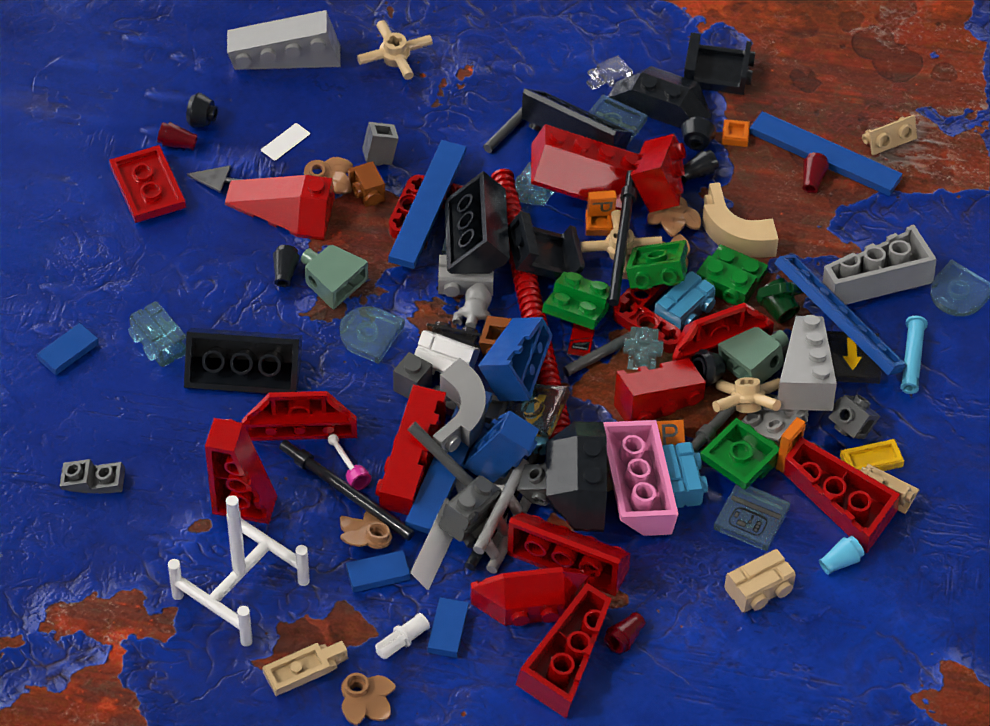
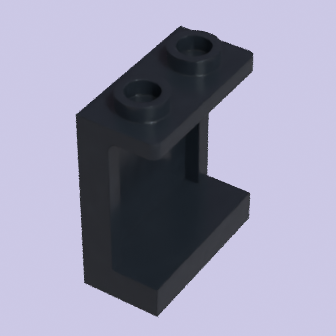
M691 32L684 78L699 82L702 90L744 95L745 85H751L753 70L748 69V66L753 67L756 52L751 51L752 42H746L745 50L701 45V34Z
M522 211L509 224L508 236L516 270L557 280L563 272L580 274L585 268V261L575 226L570 225L563 234L532 226L530 213Z

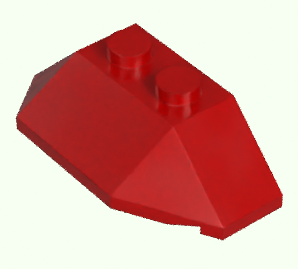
M741 303L694 320L684 326L674 350L672 361L687 358L691 360L700 349H707L719 354L718 344L753 327H759L771 336L774 322L771 318L746 303Z
M328 391L271 392L242 419V423L251 441L328 439L331 434H336L339 439L357 438V416Z
M569 567L502 573L486 578L481 582H472L470 600L473 606L504 626H523L534 622L552 623L561 617L585 584H589L590 573L586 569L578 570Z

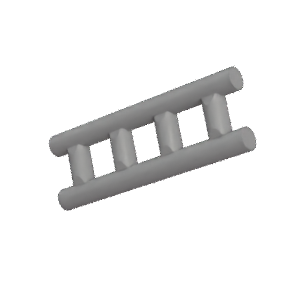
M525 459L521 461L518 467H514L473 547L476 553L483 554L486 552L490 557L486 567L490 573H497L507 554L508 524L502 517L507 507L515 516L521 512L527 514L532 504L524 496H522L520 502L514 496L524 465L529 464ZM496 529L502 536L497 547L491 540Z

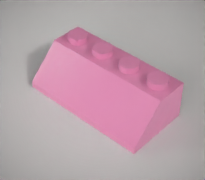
M657 421L603 422L607 437V463L620 521L643 536L671 535L678 517V510Z

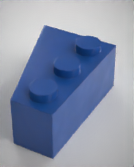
M543 317L512 318L479 363L478 367L499 401H530L553 336Z
M508 411L500 415L497 420L492 419L489 424L487 422L484 423L482 432L475 441L463 467L477 476H484L492 483L500 477L504 479L512 466L518 467L524 455L529 457L538 443L535 441L539 429L512 411Z

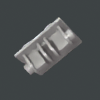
M769 393V394H766V396H769V397H771V398H774V399H777V398H778L777 395L770 394V393ZM761 406V410L748 413L741 421L751 425L756 432L765 438L773 440L779 447L781 435L796 417L805 422L808 421L809 410L774 411Z

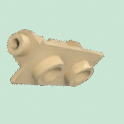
M915 115L906 118L900 117L898 121L874 130H866L865 134L862 135V140L865 144L871 145V155L917 139Z
M867 464L866 468L862 467L861 472L900 494L898 511L906 515L919 489L870 464Z

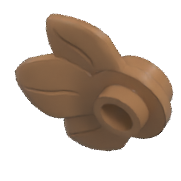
M332 157L326 161L312 160L305 166L304 175L332 178L335 194L352 192L351 182L346 174L348 169L353 167V164L347 159ZM315 169H320L322 172L320 174H315L312 171Z
M681 196L679 206L648 213L647 217L648 225L661 224L670 237L676 236L684 226L694 230H699L701 226L699 213L688 207L686 200Z
M367 511L363 519L346 516L340 517V526L344 532L340 539L345 543L357 547L369 546L374 549H382L390 545L392 535L389 527Z
M361 673L348 675L341 685L342 695L345 698L342 703L344 716L355 726L360 724L365 716L375 721L389 719L391 708L386 696L396 689V685L390 679L381 675L369 678ZM355 687L362 689L360 691H352Z

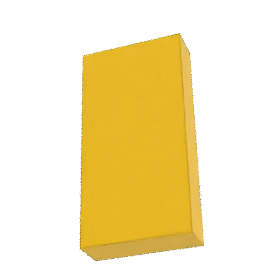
M895 439L849 448L840 452L841 460L858 470H861L862 467L866 468L867 464L882 471L901 468L904 465V459Z

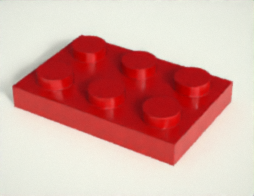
M160 145L109 160L110 168L135 223L186 208L184 196Z

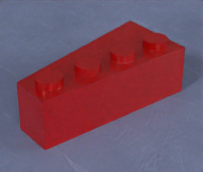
M800 437L785 457L784 475L849 537L854 536L867 553L898 511L900 494L803 437Z

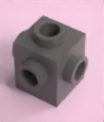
M857 394L856 396L844 395L834 403L833 412L828 418L835 423L834 428L845 436L850 435L856 439H865L881 416L869 407L871 403L867 399Z
M542 462V464H525L517 490L532 504L546 506L550 503L546 499V462Z

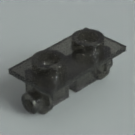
M436 321L435 324L427 323L426 325L428 331L480 349V345L476 343H479L481 333H478L477 329L471 327H462V330L451 328L450 324Z

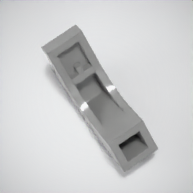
M459 358L440 374V391L446 392V396L459 408L457 415L433 435V439L447 453L455 451L461 441L470 448L480 436L485 423L486 395L484 385L475 370Z

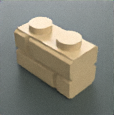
M774 549L727 573L724 587L730 597L735 600L742 613L751 609L757 611L762 609L768 603V600L776 596L779 598L787 596L794 587L796 574L789 563L785 562V558L778 549Z

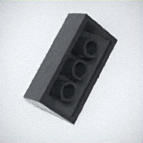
M524 88L522 95V119L530 122L528 125L530 128L540 131L547 124L626 150L633 134L632 132L545 91Z
M482 171L444 200L447 271L450 274H490L498 267L504 266L510 259L506 189Z
M191 328L186 333L184 388L254 393L297 392L303 335Z

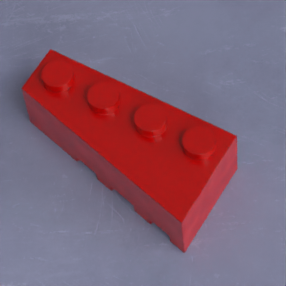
M414 384L398 433L394 439L391 455L386 459L384 477L378 480L375 495L379 496L380 507L405 515L409 514L434 458L407 429L412 423L416 422L433 438V435L446 425V392Z
M214 418L205 444L212 514L227 517L226 499L229 496H236L243 520L269 524L277 494L244 424L232 419Z
M586 583L520 668L516 685L566 718L612 599Z

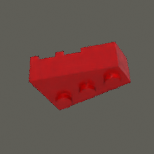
M675 133L645 141L639 153L642 159L635 162L637 170L631 171L630 175L649 213L679 206L680 194H683L682 176L685 175L683 159L686 158V150L683 143L678 142Z
M689 358L660 363V368L649 370L646 366L638 367V372L627 374L625 370H619L616 373L614 406L624 421L654 420L664 415L669 416L676 410L688 405L693 406L704 399L706 382Z

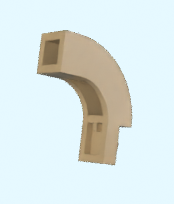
M720 182L709 183L708 195H704L702 218L703 227L709 237L717 245H724L751 258L776 257L779 239L773 219L746 220L737 217L725 204Z

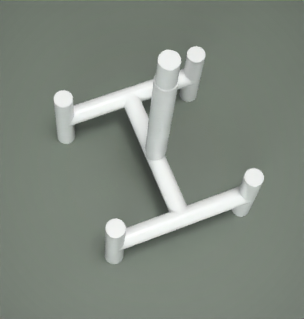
M229 496L226 499L233 571L209 595L181 576L180 562L177 559H171L168 562L172 597L175 600L182 599L184 593H186L239 629L241 644L247 647L253 642L249 608L247 606H240L236 613L220 601L268 551L297 569L299 585H308L310 582L308 549L304 545H299L296 547L295 554L243 520L239 511L238 498L236 496ZM243 534L258 543L246 558L244 555Z

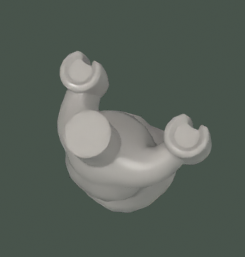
M471 286L468 288L465 294V304L454 313L452 323L454 325L457 323L461 326L465 317L467 318L465 327L469 330L476 329L479 320H484L485 325L487 316H491L490 312L487 311L492 300L491 293L482 286Z

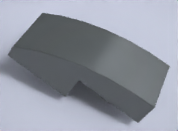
M90 459L64 462L60 488L80 493L102 494L122 492L126 468L122 462L94 465Z

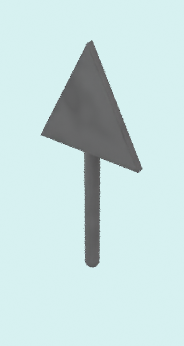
M231 165L187 174V176L221 193L224 183H230L231 180H244L227 178Z

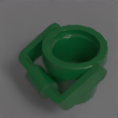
M779 278L770 282L765 287L759 288L756 300L780 324L790 320L799 312L800 306L794 296L804 294V292L794 282H787L786 279Z

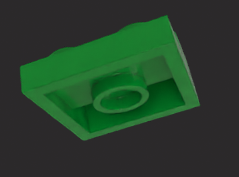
M686 240L633 247L626 267L630 289L639 288L640 290H647L654 287V285L665 284L667 286H674L684 281L687 273L685 259L688 247Z
M720 244L712 256L708 255L696 274L702 280H706L715 286L716 297L725 300L729 304L739 305L741 303L747 304L768 272V265Z
M563 272L556 280L552 294L544 302L542 313L594 330L611 308V305L608 304L610 287L605 282L585 279L578 273Z
M735 418L701 451L700 456L703 462L746 490L758 477L763 479L776 466L779 447L773 440L767 439L756 432L751 425Z

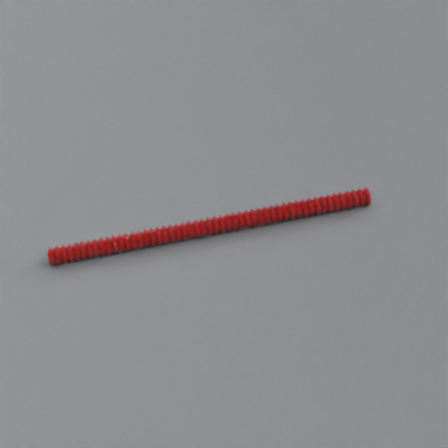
M504 168L493 172L491 177L506 189L507 221L509 226L522 210L514 173L510 169ZM509 241V264L521 318L543 317L548 326L546 314L542 313L544 303L538 277L535 274L516 270ZM552 341L536 382L539 397H547L542 413L549 440L570 425L569 413L565 403L566 400Z

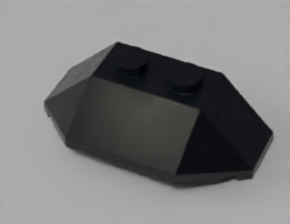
M653 66L617 81L606 98L607 103L680 129L682 123L691 117L700 116L708 120L712 118L699 82Z
M574 421L546 442V499L569 523V526L574 531L604 532L607 499V437L603 422Z

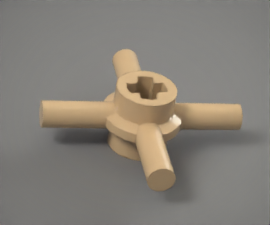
M379 21L376 26L383 37L380 49L357 55L359 64L362 65L384 59L388 66L399 67L404 79L409 80L413 78L414 74L407 62V58L410 55V51L432 45L431 36L427 35L406 41L404 35L392 33L386 21Z
M620 210L611 212L613 229L606 240L580 242L582 252L607 251L610 258L614 260ZM629 229L622 279H628L626 267L633 247L662 243L661 236L636 238L633 231Z
M753 377L737 379L735 384L720 379L716 382V389L730 394V396L714 401L712 407L715 412H720L736 406L737 411L742 413L757 412L761 410V406L778 411L781 408V401L766 396V394L779 390L780 378L761 385L760 380Z

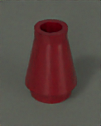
M162 122L157 143L163 144V147L194 150L198 135L172 122Z
M813 152L809 153L803 160L802 189L805 192L811 194L818 192V188L829 168L828 158L825 155Z
M633 612L627 618L609 627L604 636L606 646L618 654L628 651L646 624L642 615Z

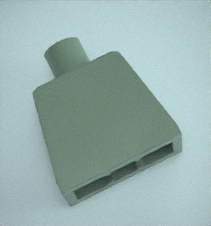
M328 245L319 254L308 248L301 256V262L306 265L305 279L307 285L333 310L368 280V262L337 246Z
M753 327L720 342L718 350L719 355L726 363L728 371L739 379L745 377L757 378L760 380L761 385L783 367L782 348L789 344V339L782 330L770 336L759 327Z

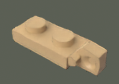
M343 641L328 647L326 644L319 645L315 643L262 667L263 673L275 696H278L335 670L338 664L348 659V653Z

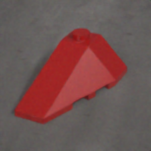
M298 175L231 180L225 205L251 217L257 216L268 221V224L271 226H280L290 231V234L296 237L324 240L335 199L333 179Z

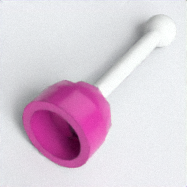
M336 434L329 435L328 443L334 445L349 468L346 473L348 484L356 490L364 489L371 482V475L365 467L352 464L339 444V437Z

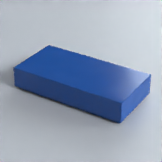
M79 323L37 353V358L52 373L58 375L99 345L98 338Z
M403 550L346 563V571L353 593L410 580V571Z
M439 598L428 643V653L457 658L469 602Z

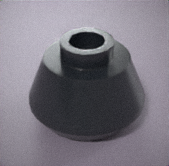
M200 92L192 95L186 110L187 123L192 128L208 126L212 121L214 122L218 115V107L215 106L214 101Z
M691 117L685 120L681 126L684 143L693 150L707 148L716 137V127L710 120L704 117Z
M700 349L691 359L705 380V387H709L722 379L726 372V363L719 354L707 349Z

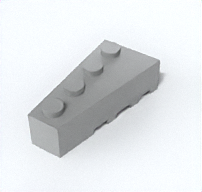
M326 10L227 30V53L235 70L341 67L340 43Z
M913 224L906 227V232L900 235L894 233L887 236L886 241L878 245L872 243L866 246L865 250L859 254L851 253L825 265L823 283L846 305L933 283L937 259Z
M815 315L796 316L779 382L777 400L781 401V408L779 410L833 411L837 382L824 317Z

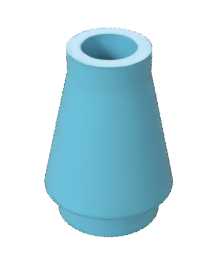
M854 536L843 537L824 557L819 559V564L824 572L829 575L836 570L860 562V558L864 556V550Z

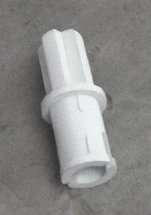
M418 613L404 625L394 627L390 635L375 645L376 653L382 659H387L402 647H409L413 639L430 629L427 618L423 614Z

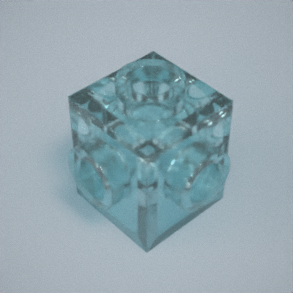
M531 162L528 163L522 173L516 178L515 188L522 203L544 206L555 192L531 184Z
M631 327L630 338L624 337L623 354H628L627 369L637 370L638 367L646 366L649 370L655 369L656 358L662 357L663 341L658 340L659 329Z

